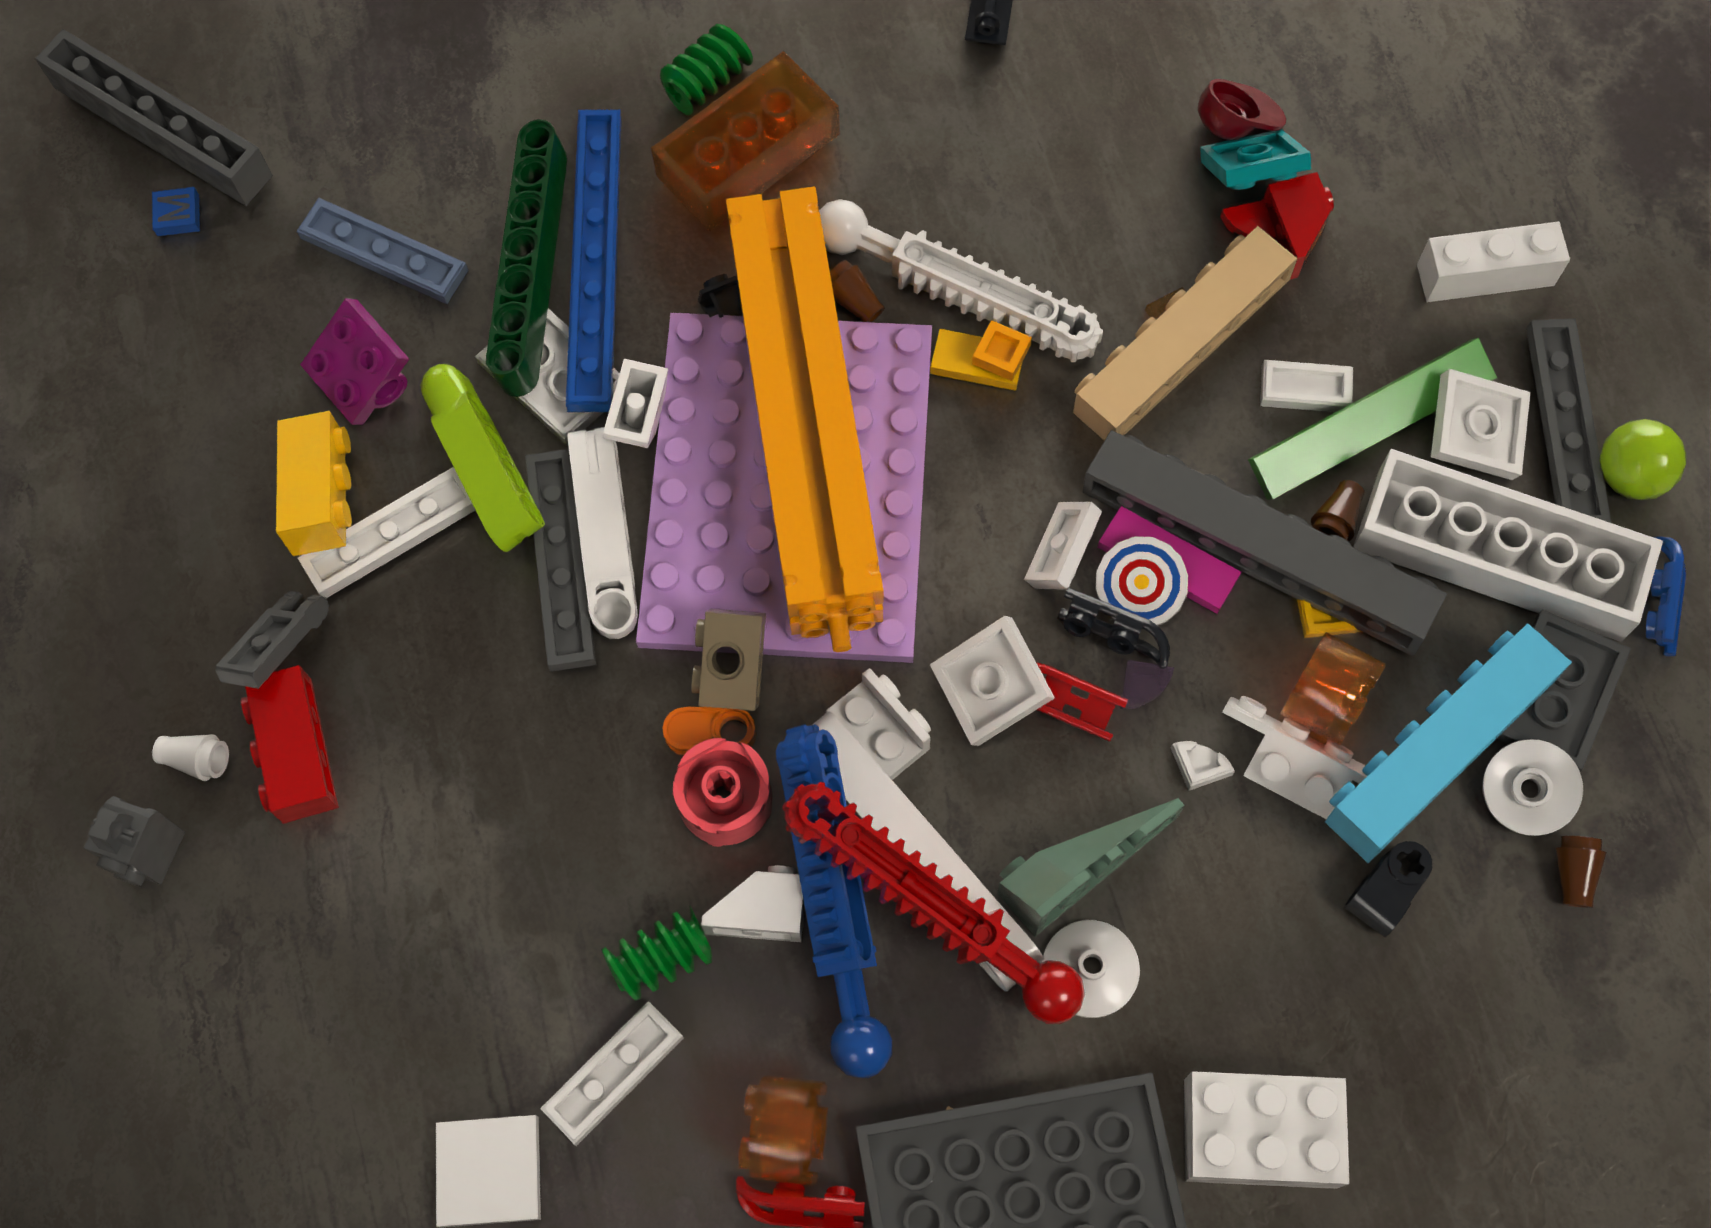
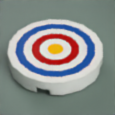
M1135 536L1118 542L1104 555L1096 573V591L1101 601L1144 617L1158 626L1168 622L1180 611L1188 594V573L1182 557L1169 544L1154 537Z

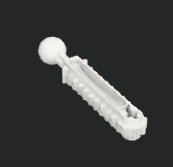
M842 199L828 202L819 210L825 247L829 253L844 255L859 249L892 264V276L898 279V288L901 290L908 284L913 285V292L916 294L921 290L930 293V299L932 300L937 297L945 300V306L947 307L953 304L961 307L962 314H966L968 311L976 314V320L982 321L984 318L989 321L993 320L1032 337V341L1040 344L1039 349L1045 350L1048 347L1056 351V357L1060 358L1063 356L1070 359L1071 362H1076L1077 359L1085 357L1091 358L1094 356L1097 344L1101 343L1103 329L1100 328L1095 313H1089L1081 305L1076 308L1069 305L1066 298L1061 300L1052 297L1051 291L1042 293L1036 290V285L1033 283L1029 286L1022 284L1018 276L1011 279L1004 275V270L1002 269L997 272L989 269V263L987 262L978 264L973 261V256L971 255L963 257L957 254L956 248L951 250L945 249L940 241L932 243L926 240V231L924 230L917 235L906 231L901 240L869 226L863 210L854 202Z

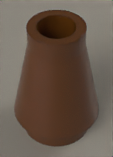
M844 260L830 271L836 303L858 317L862 322H873L882 314L885 307L876 297L858 265L852 266L847 260Z
M1351 480L1341 481L1334 493L1312 516V528L1326 535H1336L1348 542L1351 541L1355 534L1361 501L1365 495L1363 487Z
M1561 836V847L1556 848L1563 892L1562 905L1593 908L1595 892L1607 853L1602 851V839L1584 836Z

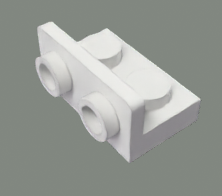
M869 668L862 673V682L828 708L826 713L832 712L893 780L930 750V735L928 733L931 731V728L916 709H912L909 712L898 700L901 696L898 689L887 676L883 674L878 678Z

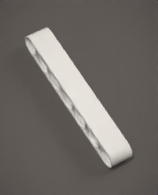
M830 711L812 724L818 725L819 730H827L836 742L847 806L851 803L857 805L855 815L860 819L871 815L873 817L871 827L876 831L887 827L889 829L887 839L892 843L903 839L905 841L903 851L908 855L919 851L921 853L919 863L924 867L935 863L937 865L935 875L940 879L950 874L953 877L951 887L958 890L966 886L969 889L967 899L971 902L981 897L986 900L984 912L989 913L997 909L1003 910L1001 924L1010 930L1006 939L1038 963H1041L1044 958L1034 942L844 724ZM989 962L979 963L992 980L1005 992L1016 984V982Z

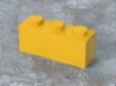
M330 411L277 421L276 533L292 556L345 547L346 528L351 527L352 524L351 511L346 501V490L351 489V476L345 464V454L351 452V442L347 429L344 426L339 427Z

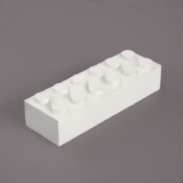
M1390 449L1378 471L1353 548L1371 556L1383 557L1397 565L1536 613L1543 609L1597 634L1622 642L1640 624L1663 540Z

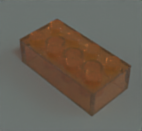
M783 51L652 146L651 152L656 176L711 231L728 219L726 199L761 194L839 136V105Z

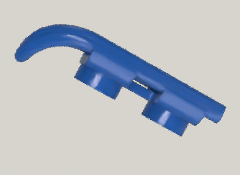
M1657 536L1654 538L1663 540L1661 551L1665 553L1670 562L1665 563L1663 569H1655L1653 575L1652 596L1661 598L1658 611H1648L1646 638L1656 639L1657 645L1665 647V656H1676L1686 581L1684 554L1681 545L1675 539Z

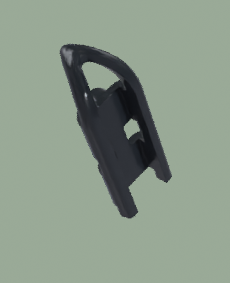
M1069 587L1067 588L1064 597L1072 600L1069 610L1061 608L1057 619L1064 621V628L1067 632L1076 637L1090 636L1091 633L1106 638L1109 648L1118 654L1128 655L1136 650L1153 659L1161 669H1165L1168 666L1170 645L1165 633L1159 626L1144 617ZM1098 611L1115 617L1114 624L1111 625L1096 618ZM1142 629L1148 631L1154 637L1159 650L1148 642L1139 639Z

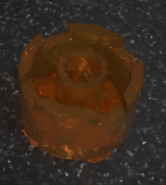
M1325 632L1280 714L1329 741L1341 745L1351 725H1354L1368 700L1366 697L1370 689H1373L1386 664Z
M765 1075L759 1085L749 1084L745 1096L744 1112L746 1116H752L749 1137H743L741 1140L738 1157L739 1168L749 1169L750 1176L755 1180L814 1186L818 1180V1172L810 1171L813 1158L823 1159L827 1134L828 1107L818 1106V1095H826L827 1093L826 1083L823 1081Z

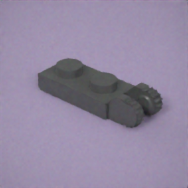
M288 591L287 594H284V597H281L272 608H268L216 665L215 671L220 681L259 689L311 628L317 629L322 624V620H325V617L328 616L329 605L326 597L314 594L305 601V597L300 592Z

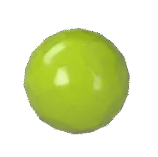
M1633 420L1615 429L1605 439L1600 455V464L1604 480L1614 492L1627 499H1656L1669 492L1681 480L1686 465V451L1680 437L1669 426L1656 420Z

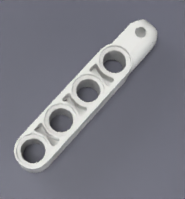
M604 427L595 428L590 431L568 432L569 455L589 614L595 629L600 635L609 639H620L634 630L637 624L638 611L616 441L603 438Z

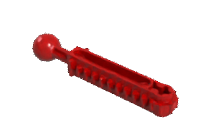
M824 782L807 786L801 784L794 789V794L783 804L782 810L785 811V820L787 822L785 828L787 832L792 831L795 836L799 837L798 842L804 844L807 841H814L817 843L814 852L817 856L826 851L833 855L831 860L833 868L842 863L849 867L847 872L849 880L857 876L865 879L863 884L865 892L873 888L881 891L879 896L881 904L890 900L897 903L895 908L897 916L903 915L906 912L913 915L911 920L913 928L925 924L928 927L926 936L928 939L932 940L941 936L944 939L942 949L946 952L957 948L959 951L956 962L960 965L972 960L977 964L987 961L1022 987L1024 1005L1034 1018L1046 1024H1062L1071 1020L1080 1011L1085 991L1083 980L1073 967L1061 961L1047 960L1038 963L1006 939L1010 930L1001 924L1003 910L997 909L989 913L984 912L983 909L986 901L984 898H978L973 902L968 900L969 889L966 886L958 890L951 887L953 877L950 874L941 879L935 875L937 868L935 863L925 867L919 863L921 856L919 851H915L910 855L903 851L905 844L903 839H899L894 843L887 839L889 832L887 827H883L878 831L871 827L873 820L871 815H867L862 819L855 815L857 805L855 803H851L846 807L841 805V793L837 790L833 792L830 788L825 787ZM813 803L820 807L817 814L819 819L814 823L807 818L810 812L808 807ZM836 821L838 824L830 829L832 826L830 822Z

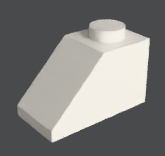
M629 359L623 360L603 431L604 439L644 448L649 447L656 435L666 394L668 368Z
M775 865L769 866L768 872H754L702 915L701 926L705 935L801 942L805 905L797 869L789 866Z

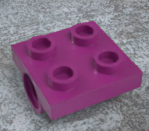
M344 299L300 364L351 425H363L375 408H383L395 402L403 394L408 383L407 378L401 371L409 361V358L357 299Z

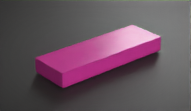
M1121 506L1099 540L1097 548L1107 553L1118 542L1135 536L1154 537L1169 544L1182 557L1188 573L1187 598L1218 614L1239 579L1241 571Z

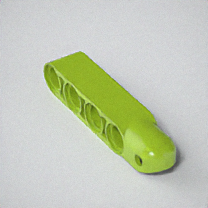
M437 364L428 369L423 375L420 384L422 396L433 415L431 416L432 425L485 530L501 550L508 552L520 544L525 537H529L545 525L543 517L470 380L454 366Z

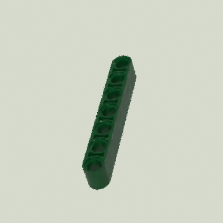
M541 119L525 124L520 129L517 137L486 353V365L503 391L513 397H520L530 393L536 387L539 379L568 160L567 153L554 127L550 122Z

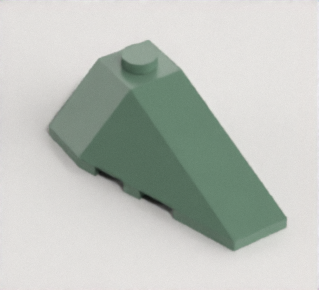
M1177 798L1038 851L1027 861L1022 856H1019L999 874L1003 880L999 883L997 894L1033 936L1036 937L1175 821L1185 805Z

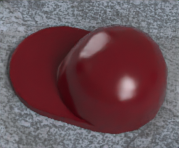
M1214 79L1210 81L1199 99L1197 111L1202 123L1212 134L1224 140H1238L1255 128L1278 131L1286 124V116L1280 106L1268 95L1249 85L1225 79Z

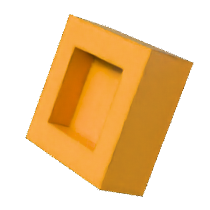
M991 320L973 354L972 364L1013 381L1031 346L1032 337Z

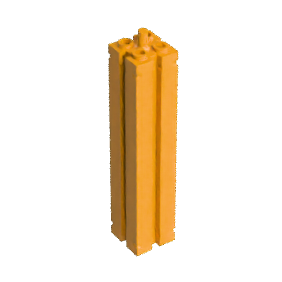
M816 187L780 191V198L764 201L762 200V194L726 199L729 227L791 635L801 634L804 638H816L828 634L830 629L833 651L845 652L852 648L849 630L863 631L874 627L876 622H883L882 603L884 602V590L881 572L879 571V560L821 217L818 209Z

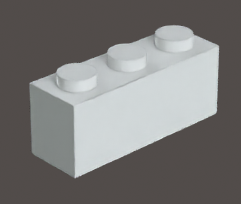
M1558 221L1429 238L1417 263V268L1426 302L1555 286L1569 263L1570 257L1560 222Z

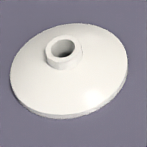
M1529 739L1505 746L1490 760L1483 776V796L1489 811L1500 824L1519 834L1540 836L1555 832L1572 820L1581 805L1583 781L1576 763L1564 750L1546 741ZM1525 780H1531L1537 784L1538 794L1534 798L1526 797L1522 793L1521 785Z
M1082 920L1071 923L1060 929L1051 938L1045 949L1042 962L1047 960L1061 961L1073 967L1083 980L1085 997L1080 1011L1076 1014L1077 1016L1099 1018L1113 1014L1131 999L1137 988L1140 965L1136 950L1124 933L1108 923L1097 920ZM1089 957L1098 959L1101 963V971L1096 974L1087 972L1083 966V961Z

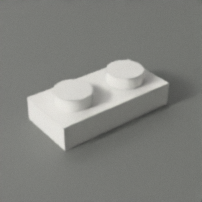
M1058 502L1024 580L1035 589L1067 590L1076 574L1078 565L1093 535L1102 511L1092 502Z

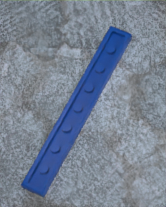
M578 110L566 386L567 412H609L612 403L622 120L620 110Z

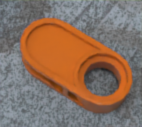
M715 707L677 708L668 714L662 727L666 744L670 750L683 756L692 747L705 740L722 738L720 735L721 728L728 721L738 720L747 727L745 737L737 743L741 744L742 742L752 747L757 734L754 719L749 712L739 709Z

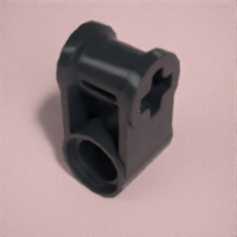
M1413 841L1397 844L1392 850L1381 857L1372 872L1363 879L1353 892L1344 908L1382 936L1387 937L1403 918L1411 905L1412 899L1432 871V858L1429 851L1423 845ZM1403 858L1411 863L1408 867L1410 873L1406 876L1399 871L1402 866L1400 860Z

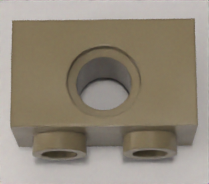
M709 609L705 612V619L697 620L695 646L703 647L701 666L695 665L693 668L692 693L699 694L698 706L755 711L758 708L766 613ZM720 647H731L738 652L740 656L738 669L726 671L718 665L716 653Z

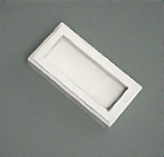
M1275 360L1263 361L1261 367L1260 406L1337 412L1352 404L1353 367Z

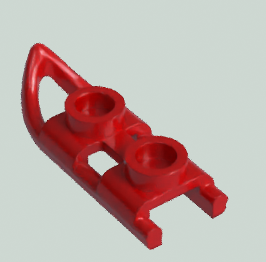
M1037 663L1041 673L1047 674L1045 680L1055 697L1038 708L1037 711L1110 742L1113 733L1105 730L1115 706L1119 705L1125 708L1128 699L1051 666ZM1072 686L1090 693L1088 698L1085 699L1071 693ZM1067 704L1081 710L1082 713L1079 719L1062 712L1064 705Z
M738 1176L736 1179V1193L741 1207L749 1216L759 1222L769 1225L800 1228L864 1227V1221L854 1220V1216H864L865 1202L855 1201L856 1193L851 1188L832 1186L826 1189L824 1198L805 1196V1187L793 1181L779 1182L773 1189V1193H766L749 1186L743 1176ZM758 1205L774 1208L773 1212H768ZM804 1211L824 1213V1217L804 1215Z

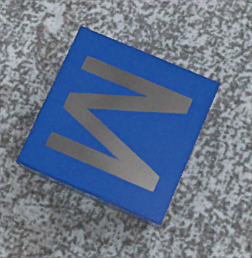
M195 187L152 192V225L157 236L200 231L199 194Z

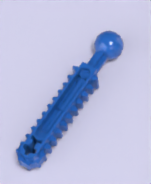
M804 724L787 729L785 740L780 741L776 749V760L780 769L785 801L789 800L794 794V789L801 784L807 786L824 782L825 787L830 788L833 792L837 790L841 793L840 803L846 807V798L838 761V750L833 736L827 730H819V726L816 724L811 726ZM815 803L808 807L810 812L807 816L808 820L813 823L819 819L817 814L820 810V807ZM834 820L831 821L830 824L832 826L830 827V829L838 823ZM791 831L814 954L812 957L813 963L816 965L818 977L834 975L842 1022L837 1025L831 1036V1055L835 1065L846 1075L856 1078H869L878 1074L886 1067L892 1056V1038L887 1026L876 1017L870 1016L862 969L877 966L875 957L876 947L872 942L861 878L857 876L849 880L847 878L849 867L842 863L833 868L831 866L833 855L826 851L817 856L814 853L817 843L807 841L801 844L798 842L799 837L795 836Z

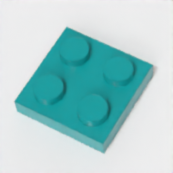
M1283 129L1242 137L1238 140H1228L1200 146L1201 163L1226 187L1231 189H1247L1254 186L1255 181L1268 178L1273 180H1289L1296 177L1297 172L1312 169L1311 152Z

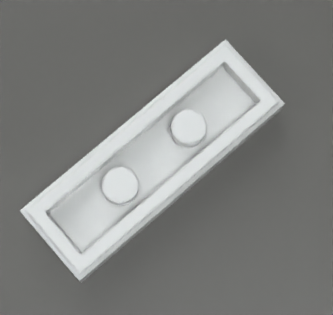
M648 1001L540 1109L577 1146L684 1039L683 1035Z

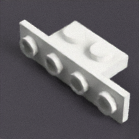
M1241 696L1240 700L1230 697L1222 713L1265 734L1243 775L1246 778L1327 819L1335 808L1329 803L1331 798L1347 782H1352L1353 780L1360 784L1367 777L1362 772L1365 765L1352 759L1353 752L1345 746L1331 740L1323 744L1309 737L1310 730L1292 719L1284 718L1283 722L1265 714L1267 708L1252 698Z

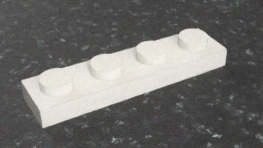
M452 467L346 529L345 547L303 554L298 557V560L318 593L328 598L474 512L475 508L455 468Z

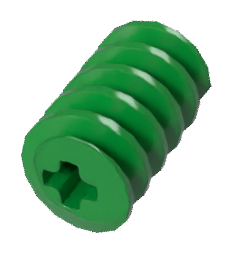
M715 24L709 29L708 34H703L697 39L696 44L688 46L684 54L677 55L673 59L672 64H667L661 68V83L676 108L689 116L694 113L690 100L699 106L705 104L706 98L703 91L711 96L717 94L718 88L715 81L726 86L730 83L728 72L738 76L742 73L740 62L750 66L753 62V56L747 44L736 32L723 24Z
M689 905L691 920L686 921L678 912L672 914L673 929L671 930L659 920L654 922L655 938L653 939L642 929L636 932L638 946L635 948L624 938L620 939V955L617 957L606 947L601 949L621 992L625 991L636 1001L642 998L641 982L654 992L659 989V973L672 983L677 980V964L690 974L695 971V955L706 965L712 963L711 946L691 905Z

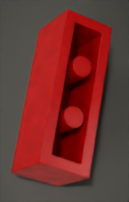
M300 665L273 672L259 689L245 686L247 697L241 698V707L246 722L249 725L253 724L256 740L250 741V752L255 766L262 769L264 783L258 786V791L264 810L266 812L270 811L284 824L339 808L312 679Z

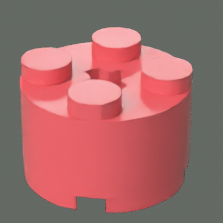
M713 738L695 745L682 757L673 781V796L681 818L691 833L709 845L720 847L741 843L754 836L764 826L772 813V789L766 765L752 747L742 742L740 744L734 741H727L724 738ZM723 786L725 790L731 792V795L722 798L716 794V789Z

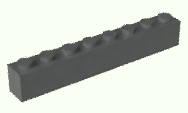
M1111 430L1086 471L1083 493L1117 510L1123 506L1224 563L1298 600H1304L1310 603L1312 607L1341 621H1345L1355 628L1413 657L1424 641L1447 596V593L1437 589V586L1430 580L1418 576L1412 577L1394 568L1393 564L1387 559L1380 556H1369L1353 548L1344 538L1336 535H1326L1310 527L1304 519L1296 515H1285L1269 507L1264 500L1255 495H1244L1226 486L1224 481L1214 475H1203L1185 466L1179 458L1173 455H1162L1146 447L1142 441L1132 435H1121Z

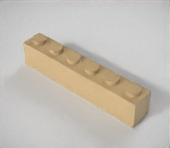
M1259 226L1246 237L1243 235L1237 236L1227 247L1224 258L1217 264L1213 262L1208 263L1197 275L1195 284L1187 292L1181 289L1169 300L1165 307L1166 311L1157 320L1154 317L1146 320L1138 329L1135 335L1136 339L1127 347L1124 345L1118 346L1107 358L1104 369L1096 376L1093 373L1088 374L1078 384L1074 392L1076 399L1073 413L1104 441L1111 430L1125 435L1290 280L1297 258Z

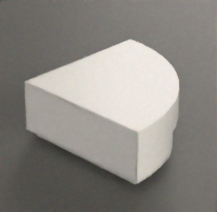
M1181 741L1173 743L1171 746V751L1188 791L1232 776L1235 772L1233 766L1223 754L1217 753L1209 747L1197 744V742Z

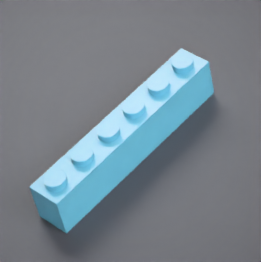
M1527 623L1515 636L1508 630L1502 634L1488 649V652L1493 655L1491 659L1484 665L1475 660L1457 679L1462 686L1453 695L1445 689L1426 708V711L1431 716L1420 725L1415 720H1412L1394 739L1399 746L1389 756L1381 750L1362 769V772L1367 777L1357 787L1349 781L1331 798L1329 803L1335 808L1325 823L1367 863L1376 857L1530 707L1572 663L1530 624Z

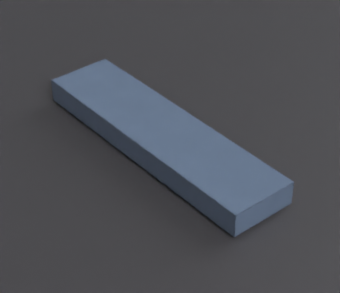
M321 198L317 199L297 229L300 239L445 304H448L469 271L466 263Z

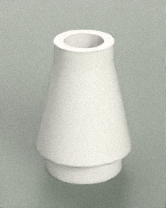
M213 734L178 737L160 736L154 743L152 756L156 763L170 766L197 779L207 781L210 778H218L224 773L229 760V749L224 741H220Z

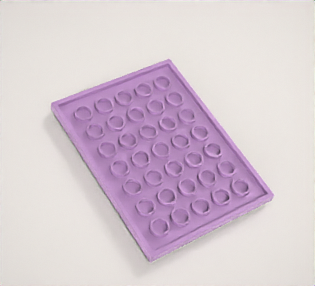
M670 313L665 368H668L667 387L659 418L636 637L638 648L703 651V647L695 646L697 620L705 619V612L709 609L766 613L763 655L913 663L932 325L838 321L879 560V571L881 572L884 590V602L882 603L883 622H876L874 627L863 631L849 630L852 648L845 652H834L830 629L828 634L816 638H804L801 634L791 635L743 316L723 315L724 317L719 318L718 315L709 317L708 314ZM727 646L720 647L717 651L722 653H738L735 649Z

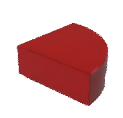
M1264 200L1222 209L1221 220L1230 232H1236L1246 237L1259 226L1276 240L1277 235Z

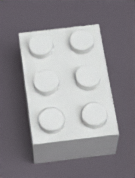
M1192 1071L1184 1079L1185 1182L1331 1189L1348 1185L1349 1158L1346 1078Z

